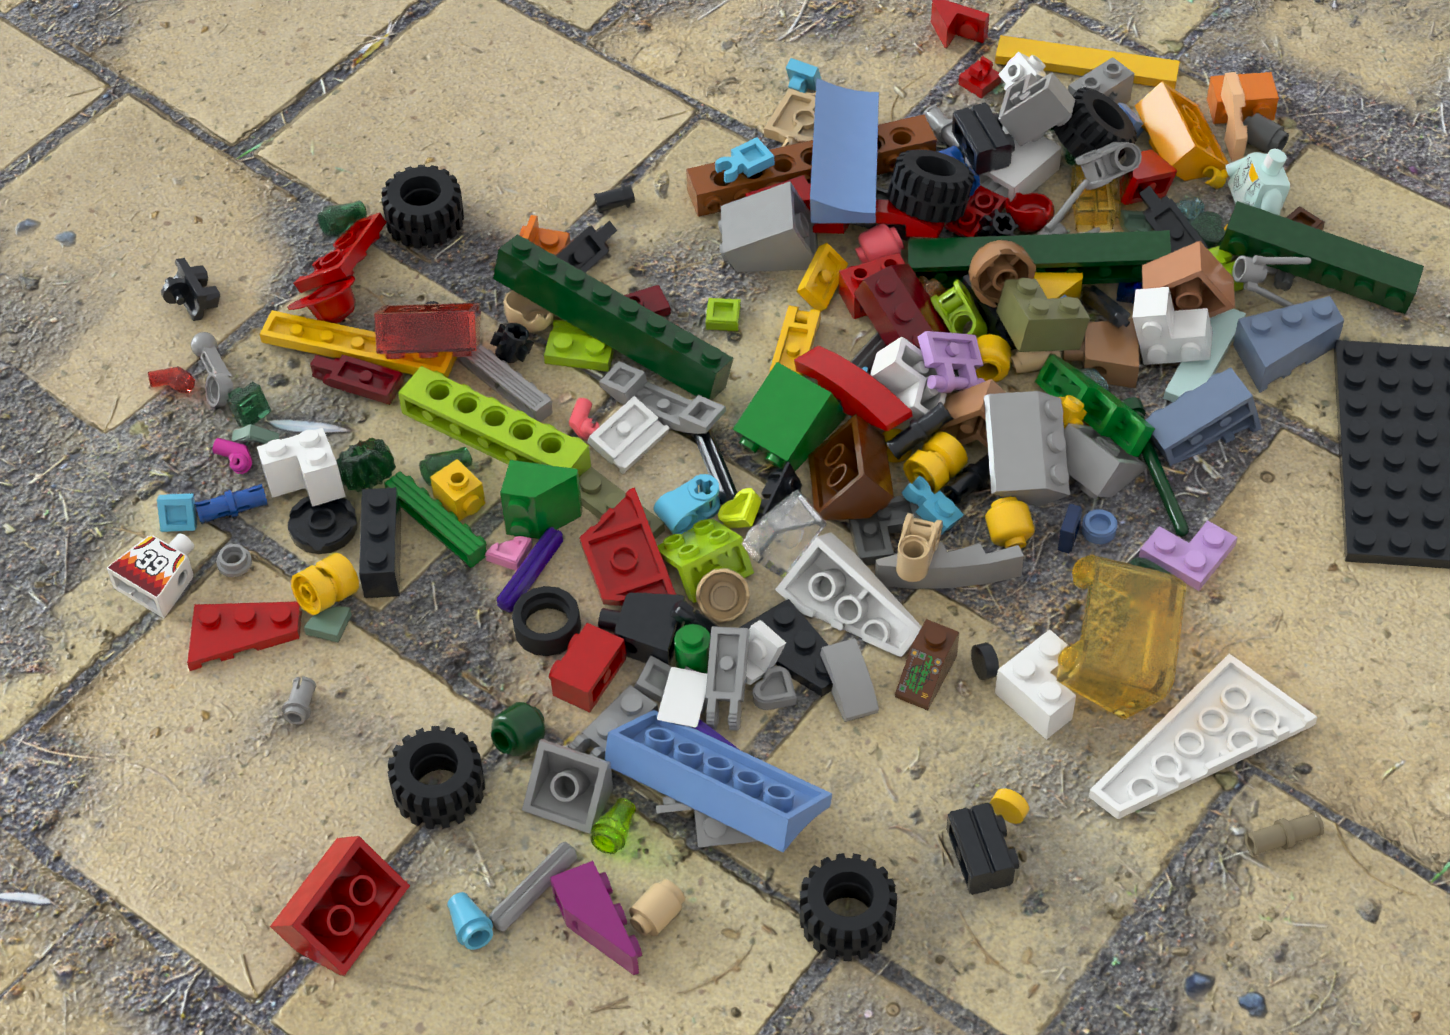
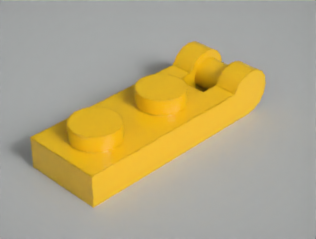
M788 306L770 371L776 362H779L801 376H805L796 371L794 359L812 350L815 336L820 326L821 310L811 309L808 312L799 310L797 306Z

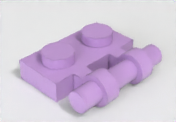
M925 331L918 336L925 368H935L937 375H930L928 377L927 385L929 388L936 389L941 393H951L953 390L962 391L985 382L984 379L977 378L975 371L984 366L976 335ZM953 369L958 370L959 377H955Z

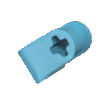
M697 475L675 490L662 495L656 501L653 510L673 534H682L692 529L693 525L698 521L712 518L718 514L720 509V499L717 496L719 493V483L711 475Z

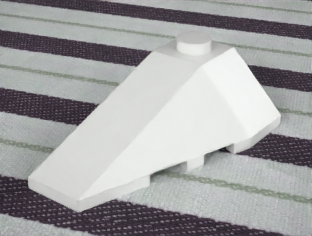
M831 532L815 538L775 589L786 600L789 599L802 614L811 618L816 617L831 624V627L861 637L863 641L899 657H903L911 648L922 627L864 562Z

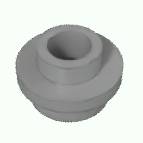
M229 544L220 550L216 564L219 572L224 576L239 577L251 568L252 557L250 552L243 546Z

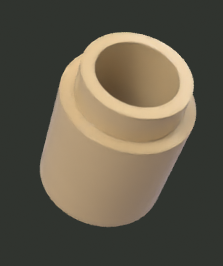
M663 879L660 883H654L629 909L630 916L632 917L630 919L632 927L643 936L648 934L658 936L682 910V904L685 901L683 892L667 879Z

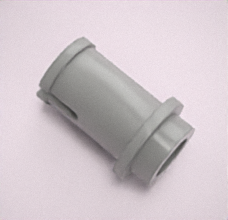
M305 676L302 677L301 685H299L300 677L294 678L289 699L282 707L284 719L291 724H303L311 715L309 705L316 688V683Z

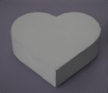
M773 666L768 669L763 675V680L756 683L752 689L753 702L759 709L772 710L797 705V697L791 675L784 667Z

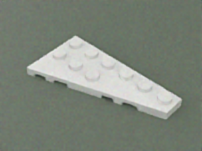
M1228 654L1090 789L1089 798L1116 819H1120L1314 726L1318 717L1234 656Z

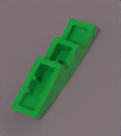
M1050 353L1035 383L1049 395L1056 397L1071 395L1079 399L1085 405L1083 409L1087 411L1083 419L1101 436L1110 437L1127 454L1139 457L1155 428L1108 390L1063 359Z

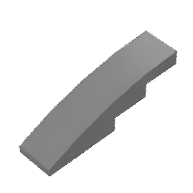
M939 542L936 552L934 551L928 573L922 580L908 582L898 576L896 572L897 554L877 559L875 576L884 586L909 589L957 588L983 585L1021 577L1024 555L1019 545L985 554L981 543L947 552L943 542Z

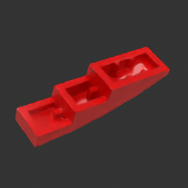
M817 346L794 359L796 371L816 379L819 386L831 392L836 399L841 401L843 412L850 416L857 414L867 423L887 432L913 417L912 410L888 388L863 369L826 348Z

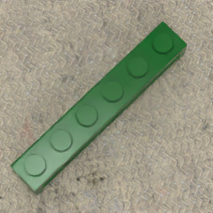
M399 471L395 476L384 482L385 488L397 487L400 507L470 568L486 557V541L481 536H476L472 533L471 528L466 523L462 524L459 522L457 516L452 511L448 512L445 510L438 499H432L425 488L418 487L411 476H405Z

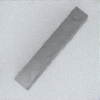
M466 334L452 345V348L456 349V360L518 410L525 412L529 417L539 422L553 413L552 400L547 394H543L532 382L529 383L518 371L515 372L504 360L501 361L497 358L493 351L483 347L478 339H473L470 335Z

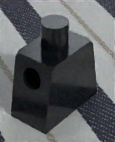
M629 593L625 597L621 611L601 609L598 628L612 631L614 635L625 640L626 657L646 663L649 657L653 656L671 665L675 652V634L683 627V623L680 624L672 618L670 612L676 602L685 600V596Z

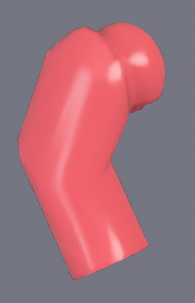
M578 398L569 419V426L580 439L588 441L589 436L600 426L598 422L593 424L592 418H588L592 408L591 401L586 398Z

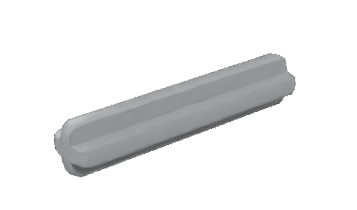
M567 842L560 843L489 914V919L497 930L505 931L551 885L550 877L564 872L577 859V851Z

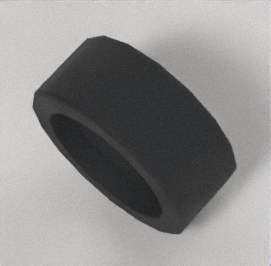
M543 586L533 588L523 594L514 605L512 620L516 640L524 650L534 655L552 656L561 654L567 650L573 635L580 633L581 619L577 601L569 592L559 587ZM543 609L559 610L565 613L568 618L564 627L546 634L536 633L526 626V620L529 616Z

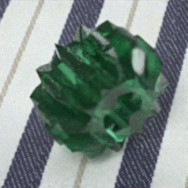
M369 438L366 441L359 440L357 444L349 445V449L342 451L336 460L342 483L346 485L348 490H356L357 492H362V489L366 488L372 489L378 484L382 485L383 480L390 478L396 468L394 457L383 439L375 440V438Z

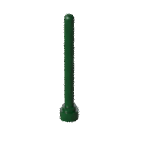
M1131 397L1122 401L1145 420L1146 411L1139 398ZM1149 439L1141 452L1176 534L1184 537L1189 533V527L1153 444Z

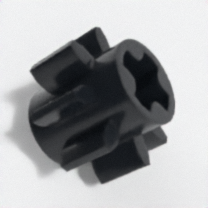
M994 209L989 216L984 215L978 222L983 228L977 233V236H1016L1013 232L1019 225L1015 224L1011 213H999L997 209Z
M509 323L506 326L500 324L497 332H494L490 344L496 346L495 355L501 361L515 363L517 360L524 362L534 342L528 340L529 331L523 325Z

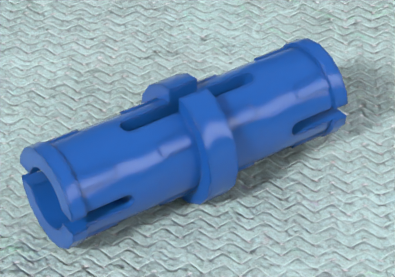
M262 484L235 492L231 490L224 491L225 495L195 502L201 524L229 515L232 518L237 517L240 512L268 505Z

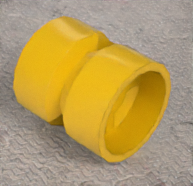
M937 432L922 446V450L918 449L906 460L903 470L911 484L917 477L921 476L929 483L931 491L936 494L949 481V478H953L966 466L968 456L962 444L955 437L945 432Z
M334 553L317 562L315 566L311 565L293 575L291 588L294 597L303 610L309 614L316 615L333 606L335 602H340L356 593L359 588V579L351 562L342 554Z

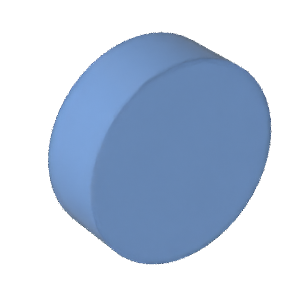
M1092 510L1083 518L1082 534L1091 543H1109L1116 535L1117 520L1112 513L1106 510Z

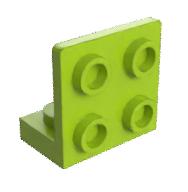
M715 519L698 521L693 525L692 529L682 534L670 535L663 540V543L657 545L662 559L678 569L687 598L693 603L697 602L696 591L699 582L704 575L713 569L728 568L739 573L743 578L754 574L743 537Z

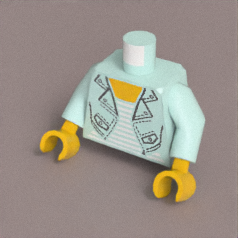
M1271 149L1268 154L1261 152L1250 153L1246 157L1227 164L1226 169L1221 171L1214 166H1208L1202 172L1206 177L1212 178L1206 181L1205 184L1215 189L1223 187L1226 183V178L1230 177L1228 186L1235 203L1239 201L1276 215H1280L1290 190V182L1283 168L1287 157L1279 149Z

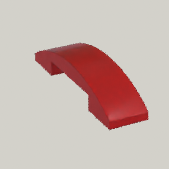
M876 199L877 224L906 225V237H939L944 223L920 220L917 217L907 215L904 211L898 210L889 200ZM815 223L812 228L813 233L844 234L850 223Z

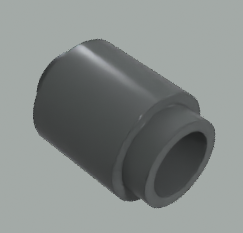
M1259 113L1252 117L1248 116L1243 122L1244 126L1247 125V143L1266 154L1271 149L1282 151L1285 147L1289 133L1284 131L1283 126Z

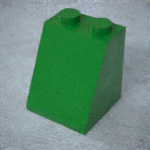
M776 362L733 430L740 437L738 443L754 454L757 450L767 454L765 459L782 470L786 463L790 462L794 471H796L808 459V455L820 446L842 423L847 414L843 412L842 406L831 392Z

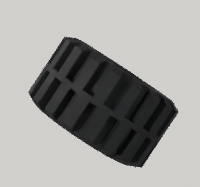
M1087 87L1078 89L1072 95L1075 98L1072 117L1062 126H1054L1055 134L1060 142L1075 158L1102 148L1112 142L1135 144L1137 141V133L1133 123L1123 109L1108 96ZM1124 149L1119 152L1118 160L1126 154Z
M908 150L899 154V157L896 159L887 197L898 210L904 211L907 215L917 217L920 220L936 223L957 221L965 213L974 182V174L967 165L944 153L931 150Z
M425 164L418 165L416 168L410 166L405 168L403 172H396L393 174L394 178H389L385 182L386 187L382 188L381 200L387 222L386 227L388 232L392 233V238L396 241L401 240L402 245L409 246L412 244L414 248H421L422 246H428V248L435 247L434 244L440 243L442 245L446 243L448 237L454 238L457 235V230H461L463 226L462 220H464L461 189L457 183V178L454 175H450L448 170H439L438 166L434 165L425 167Z
M431 726V731L424 732L423 728L415 730V736L407 735L402 739L403 746H395L392 750L394 757H390L388 761L389 771L387 773L396 808H399L400 814L405 819L410 817L412 824L419 826L423 822L427 829H434L437 824H441L442 829L449 828L450 822L453 821L460 824L465 821L464 815L466 813L472 816L477 810L476 803L481 804L484 797L485 779L477 746L474 741L469 742L468 735L460 732L456 735L455 728L447 727L445 731H442L439 726ZM446 770L454 773L450 779L440 784L428 785L419 782L423 776L432 771Z
M844 853L836 854V860L833 861L826 857L821 860L820 868L814 865L809 870V877H804L800 891V926L804 928L806 940L808 942L813 941V948L820 953L825 949L827 950L828 958L835 960L837 955L843 956V961H852V956L858 955L859 959L863 960L868 958V951L871 950L876 954L882 950V942L888 943L892 936V930L895 929L897 910L896 885L893 878L888 879V871L883 866L877 869L875 860L868 858L867 861H863L860 854L854 853L852 858H845ZM854 898L863 902L868 909L860 915L846 917L834 913L828 908V905L837 899Z

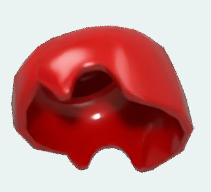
M1017 192L1011 202L1010 198L1006 197L1005 199L1006 213H1011L1015 224L1019 225L1018 231L1029 233L1041 230L1054 217L1055 209L1053 202L1044 194H1022Z

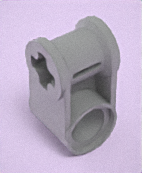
M1112 142L1102 148L1077 157L1075 161L1077 165H1081L1085 178L1089 180L1086 190H1091L1106 185L1113 179L1136 169L1141 163L1142 155L1139 147L1134 143ZM1124 149L1126 160L1123 164H1120L1118 154Z

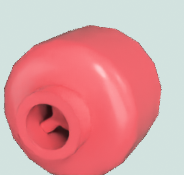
M878 224L859 234L858 242L860 246L855 248V252L861 264L896 253L901 255V250L905 249L894 226L889 228L886 224Z

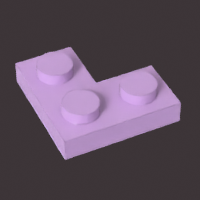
M1208 520L1189 543L1159 526L1140 548L1139 557L1199 591L1236 546L1237 537Z

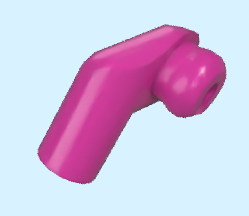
M217 438L214 441L213 453L229 458L230 467L235 473L244 474L251 469L253 460L246 445L222 438Z

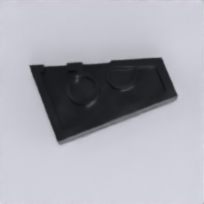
M789 599L739 627L750 629L751 625L761 620L786 642L776 665L787 669L792 679L821 697L832 691L833 683L820 656L821 648L828 646V644Z

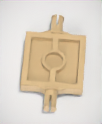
M789 88L766 124L764 137L782 142L783 145L781 147L813 140L816 91L815 93H803Z

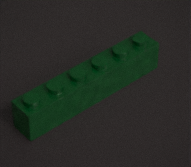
M1239 201L1236 202L1219 249L1234 255L1252 258L1255 255L1263 257L1310 258V264L1266 265L1406 314L1416 295L1424 268L1423 265Z

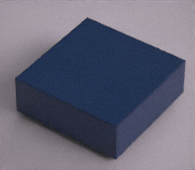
M1069 503L1060 530L1058 551L1068 554L1072 552L1080 529L1081 506Z

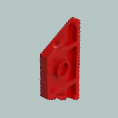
M635 487L631 488L625 493V498L613 509L609 508L601 516L598 524L591 526L579 537L600 598L605 605L623 606L625 597L629 593L676 595Z

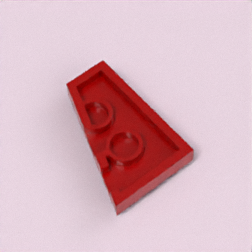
M381 213L357 220L333 244L335 250L329 252L324 257L318 258L312 264L315 269L312 274L305 277L300 276L293 283L298 291L303 293L348 277V275H353V268L367 256V249L380 238L379 233L387 223Z
M297 601L194 604L187 660L189 671L202 668L201 663L218 658L221 659V662L233 659L234 654L252 648L259 651L300 639L302 607Z

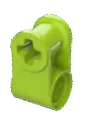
M956 280L954 286L940 296L934 295L931 297L934 308L944 320L950 333L963 334L965 324L972 321V328L966 334L976 335V338L987 334L986 323L976 308L970 292L960 280Z

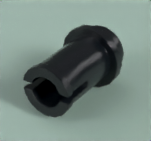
M622 183L619 188L598 194L595 193L594 198L598 212L602 213V211L624 205L629 208L630 204L635 203L631 185L625 186Z

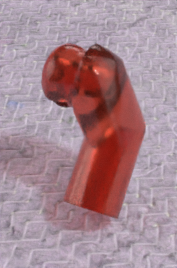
M179 366L148 372L151 388L168 385L180 393H188L195 386L194 377Z

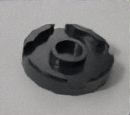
M309 496L301 499L291 509L289 514L288 531L291 539L297 547L309 553L326 554L345 547L353 539L357 530L355 509L350 501L344 497L312 507Z

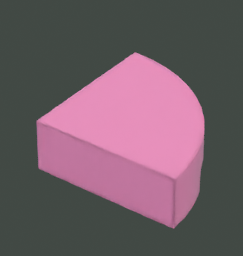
M516 536L514 540L505 541L501 544L495 543L485 553L486 561L517 571L533 546L532 538Z

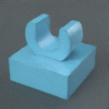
M790 58L786 66L790 80L788 87L806 93L807 88L816 91V78L821 79L818 67Z
M194 493L158 496L157 507L161 532L196 530L197 517Z

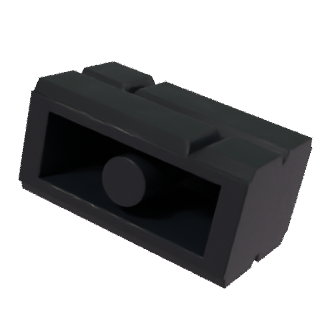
M986 102L974 105L971 109L967 107L956 110L952 117V133L977 175L991 172L992 169L998 170L1009 167L1012 152L1015 151L1012 135L1010 133L1005 134L1003 125L998 120L999 114H993Z
M989 802L972 806L971 809L963 808L951 811L947 817L946 830L969 894L974 895L989 891L991 888L998 889L1010 886L1014 881L1015 869H1019V860L1013 846L1007 847L1004 837L1007 836V828L1001 814L995 815L992 804Z

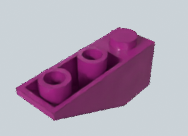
M590 861L550 877L553 897L566 926L632 975L638 974V958L642 957V951L634 934L628 936L624 928L627 925V919L621 904H613L609 894L613 893L607 874L605 872L599 874L594 862Z

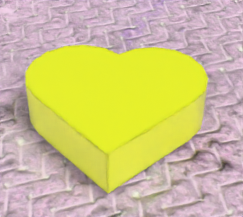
M752 488L742 489L735 495L733 500L727 501L721 506L718 512V519L727 528L752 527L761 505L760 496Z

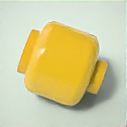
M993 334L977 337L984 365L975 370L977 378H982L985 381L993 379L995 382L1003 380L1008 375L1011 366V348L1002 337Z
M1004 497L994 501L991 504V508L985 514L991 541L997 546L1009 548L1019 545L1021 549L1027 545L1026 541L1035 533L1028 505L1023 501H1018L1016 497Z

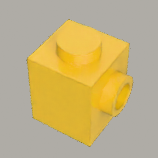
M458 459L430 476L434 498L438 499L448 512L452 511L457 516L459 522L467 516L477 513L486 504L483 483Z

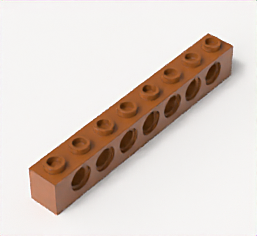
M924 114L878 125L877 175L893 172L896 159L902 152L908 150L936 151L937 139ZM813 140L769 150L774 155L775 165L750 177H747L742 172L738 174V178L730 183L724 181V171L726 170L719 173L715 171V162L686 169L687 191L697 216L721 212L722 205L745 198L746 193L803 175L808 184L811 183Z

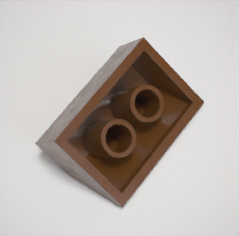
M857 414L808 455L814 513L818 520L870 518L878 510L886 508L894 498L885 436Z

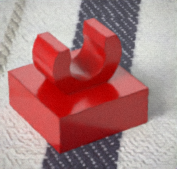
M982 56L980 60L959 75L958 85L982 99L1001 83V77L998 75L999 72L993 69V62Z

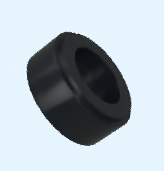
M988 642L973 645L971 660L978 678L986 680L996 677L999 662L993 646Z

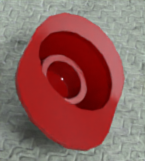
M348 275L346 278L323 285L312 294L291 303L287 308L288 310H296L308 307L317 320L338 324L355 309V297L351 287L355 277Z

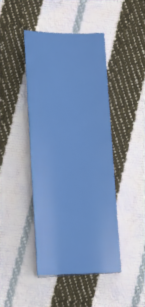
M816 78L810 188L811 223H876L879 92L847 89Z
M652 710L608 732L605 760L611 762V769L781 852L788 848L797 835L815 817L831 805L832 793L690 726L657 720L658 711Z

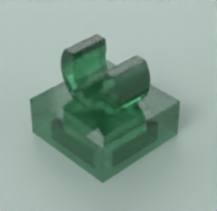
M251 382L244 388L237 387L228 394V405L238 426L241 428L250 424L254 425L271 412V408L260 385Z

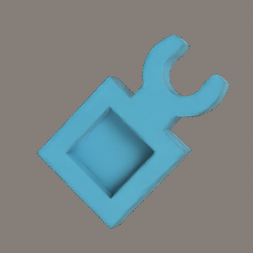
M756 137L731 149V157L717 159L715 161V171L719 173L726 170L724 171V181L730 183L738 178V174L742 172L747 177H750L775 165L774 155Z
M921 476L917 477L912 484L909 483L901 492L906 500L919 506L916 513L923 520L935 522L938 519L943 521L941 535L957 524L964 516L953 501L947 498L941 491L934 494L929 483Z

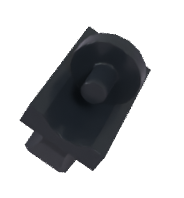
M185 258L176 259L175 264L178 271L174 277H168L165 280V284L161 289V295L165 302L169 304H184L193 321L202 320L204 309L218 307L220 292L216 286L206 287L208 273L203 265L190 267Z

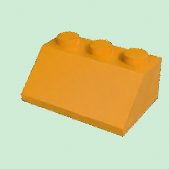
M1161 82L1134 105L1143 122L1141 127L1148 132L1151 138L1149 139L1150 146L1160 157L1177 170V177L1184 181L1206 177L1202 172L1208 166H1214L1220 171L1226 169V165L1229 163L1196 103L1164 82Z

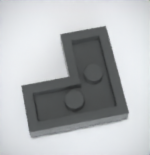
M896 496L886 508L878 510L870 518L848 519L856 555L866 566L875 565L877 559L894 555L889 534L902 532L907 513H912L914 518L921 519L916 513L918 509L917 504L909 502L904 496Z

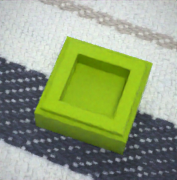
M708 298L706 330L738 331L741 299Z

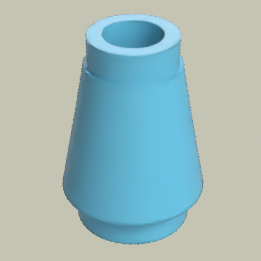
M460 892L453 895L448 900L447 906L458 942L470 950L484 947L493 937L492 921L469 898L467 893Z

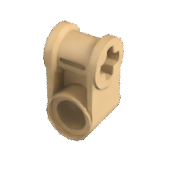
M907 513L897 551L896 572L901 579L908 582H917L926 577L934 551L936 552L943 527L942 520L937 519L935 522L914 518V514Z

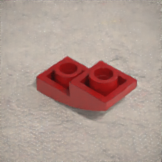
M980 185L975 190L974 195L968 200L963 217H960L957 221L946 223L945 229L961 237H979L977 233L983 227L978 222L984 215L989 216L994 209L1001 213L1005 208L1006 197Z

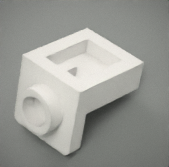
M761 620L751 625L749 629L746 683L749 685L761 679L764 673L776 664L786 645V642Z

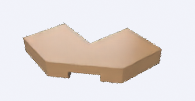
M1236 72L1225 73L1221 98L1228 115L1224 141L1231 161H1236L1244 157L1248 139L1247 125H1243V115L1241 112L1242 107H1245V94L1238 74Z

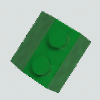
M515 460L509 461L500 491L506 535L540 539L546 529L553 527L558 530L581 517L582 502L578 469Z

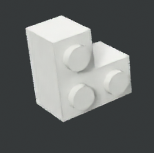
M1169 287L1136 289L1132 318L1144 365L1210 360L1213 331L1208 308L1174 311Z
M900 337L876 353L870 375L888 388L912 410L913 417L899 424L896 428L904 430L910 426L909 421L913 418L918 420L937 406L939 402H942L944 405L947 393H941L936 389L928 387V377L930 375H937L935 368H925L922 352L919 348L905 338Z
M323 428L306 430L299 435L282 440H272L267 444L257 446L272 498L306 488L312 507L346 497L338 465Z
M1050 629L998 669L995 694L1046 740L1072 720L1076 695L1063 684L1072 676L1076 652Z

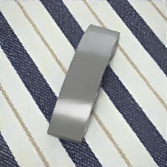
M620 361L599 381L600 387L622 405L635 396L659 417L658 421L664 426L667 424L670 429L693 434L707 433L726 412L725 406L700 395L692 401L647 382L644 371Z

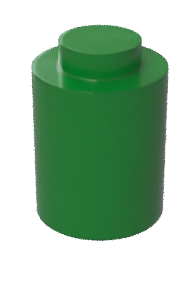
M689 624L681 627L676 632L674 642L677 668L685 669L687 666L696 672L708 673L711 637L706 628L697 624Z

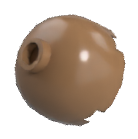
M996 240L989 242L978 249L971 260L968 271L971 287L982 303L990 307H997L995 302L999 303L1005 280L1035 279L1036 265L1026 250L1012 241Z

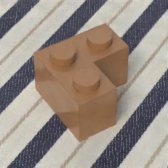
M993 379L946 396L944 406L954 419L938 429L936 433H948L955 437L962 445L979 440L988 449L984 396L1006 392Z

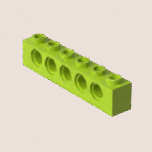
M421 366L398 392L402 414L503 463L509 464L510 460L573 468L578 469L579 477L591 467L589 445L582 439L562 433L554 426L547 423L543 424L529 417L523 411L507 407L493 397H486L474 391L466 384L452 381L438 371L433 372Z

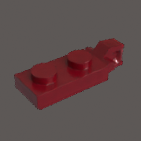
M343 354L341 358H335L334 360L315 355L310 363L312 377L322 380L324 384L391 405L404 382L403 373Z

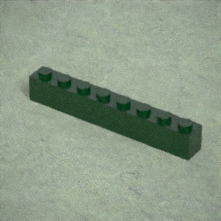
M1170 230L908 239V264L924 289L952 288L956 280L962 282L963 277L969 275L968 271L971 260L978 249L996 240L1012 241L1022 246L1032 258L1037 272L1083 273L1082 284L1142 282V265L1171 253Z
M518 234L498 249L493 279L696 397L700 395L713 400L726 388L734 358L717 347L708 344L694 336L691 332L680 328L666 320L663 316L652 312L638 304L635 300L624 296L610 286L598 281Z

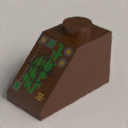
M925 620L910 648L895 692V698L929 710L957 657L958 631L931 620Z

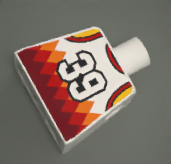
M181 533L169 544L155 536H147L107 567L113 588L160 617L165 618L193 578V571L187 557L194 549L193 542Z

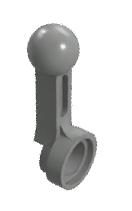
M200 332L192 338L191 349L196 356L201 358L209 373L205 383L207 401L212 407L225 406L233 398L234 389L230 379L232 375L217 351L215 337L208 332Z

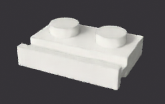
M633 396L589 436L587 443L611 465L614 463L620 469L619 472L624 474L668 434L670 427L667 424L664 426L658 421L659 417Z

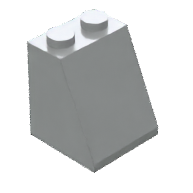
M789 181L721 206V220L718 221V226L722 235V243L719 245L723 260L725 262L729 261L736 272L808 269L818 249L817 233H813L812 227L815 223H811L810 210L792 183Z

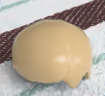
M513 290L506 294L503 301L508 323H519L529 333L545 330L553 322L555 316L553 313Z
M728 568L713 569L704 575L699 582L696 600L706 617L720 623L734 621L745 612L750 600V591L747 582L739 573Z

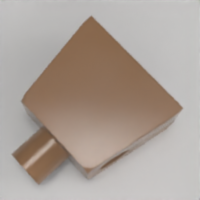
M1133 318L1128 319L1130 321L1129 326L1125 327L1122 325L1120 328H1116L1108 321L1089 322L1080 350H1063L1062 359L1064 361H1082V373L1095 382L1136 388L1139 372V344Z

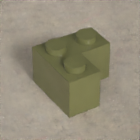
M1030 278L1005 280L996 310L1019 352L1080 350L1090 320L1088 313L1078 298L1047 299L1037 280Z

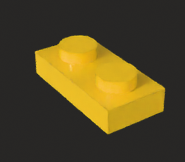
M828 243L820 245L796 292L814 309L821 311L827 309L839 284V271L846 269L848 263Z

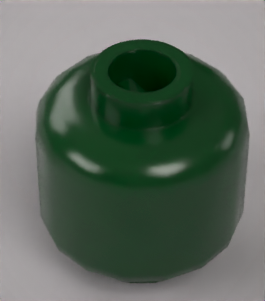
M525 702L512 704L495 716L491 723V739L493 744L504 754L518 757L538 745L539 740L544 739L545 720L543 714L539 709Z

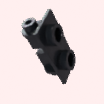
M790 462L786 463L783 470L776 469L775 472L770 473L761 493L764 499H761V505L753 523V527L756 529L770 527L775 537L779 536L784 523L788 520L791 508L801 492L802 483Z

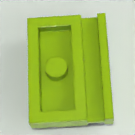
M554 320L553 329L550 331L544 352V363L609 372L615 349L567 321Z

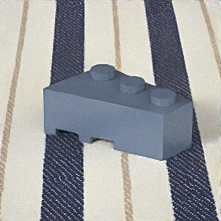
M1331 296L1238 319L1233 346L1256 388L1261 393L1274 380L1279 377L1284 379L1291 374L1294 368L1303 363L1307 365L1332 350L1335 341L1340 338L1344 318Z
M1231 367L1222 373L1219 372L1212 375L1206 383L1194 390L1186 391L1178 400L1165 408L1155 410L1145 419L1155 428L1150 440L1170 466L1206 452V445L1222 439L1226 444L1235 440L1234 434L1247 428H1250L1252 432L1262 429L1253 395Z

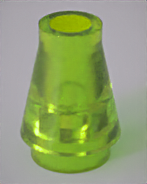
M625 798L617 799L615 804L592 826L591 843L597 850L605 854H615L618 850L624 848L632 818L636 812V807L630 800Z

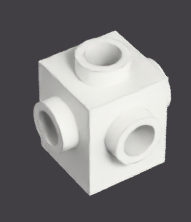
M1017 52L998 75L1006 83L1004 86L1006 90L1031 72L1038 81L1047 74L1043 70L1046 67L1045 64L1035 55L1028 57Z

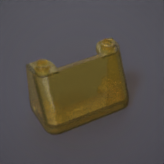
M1092 554L1080 558L1072 569L1073 583L1076 587L1083 590L1088 588L1081 638L1061 651L1058 657L1059 668L1056 681L1125 720L1164 699L1173 687L1186 584L1173 574Z

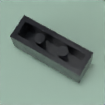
M397 487L362 489L359 576L364 598L400 596L401 507Z

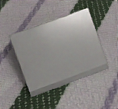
M543 739L539 740L522 811L591 834L613 791L611 762Z

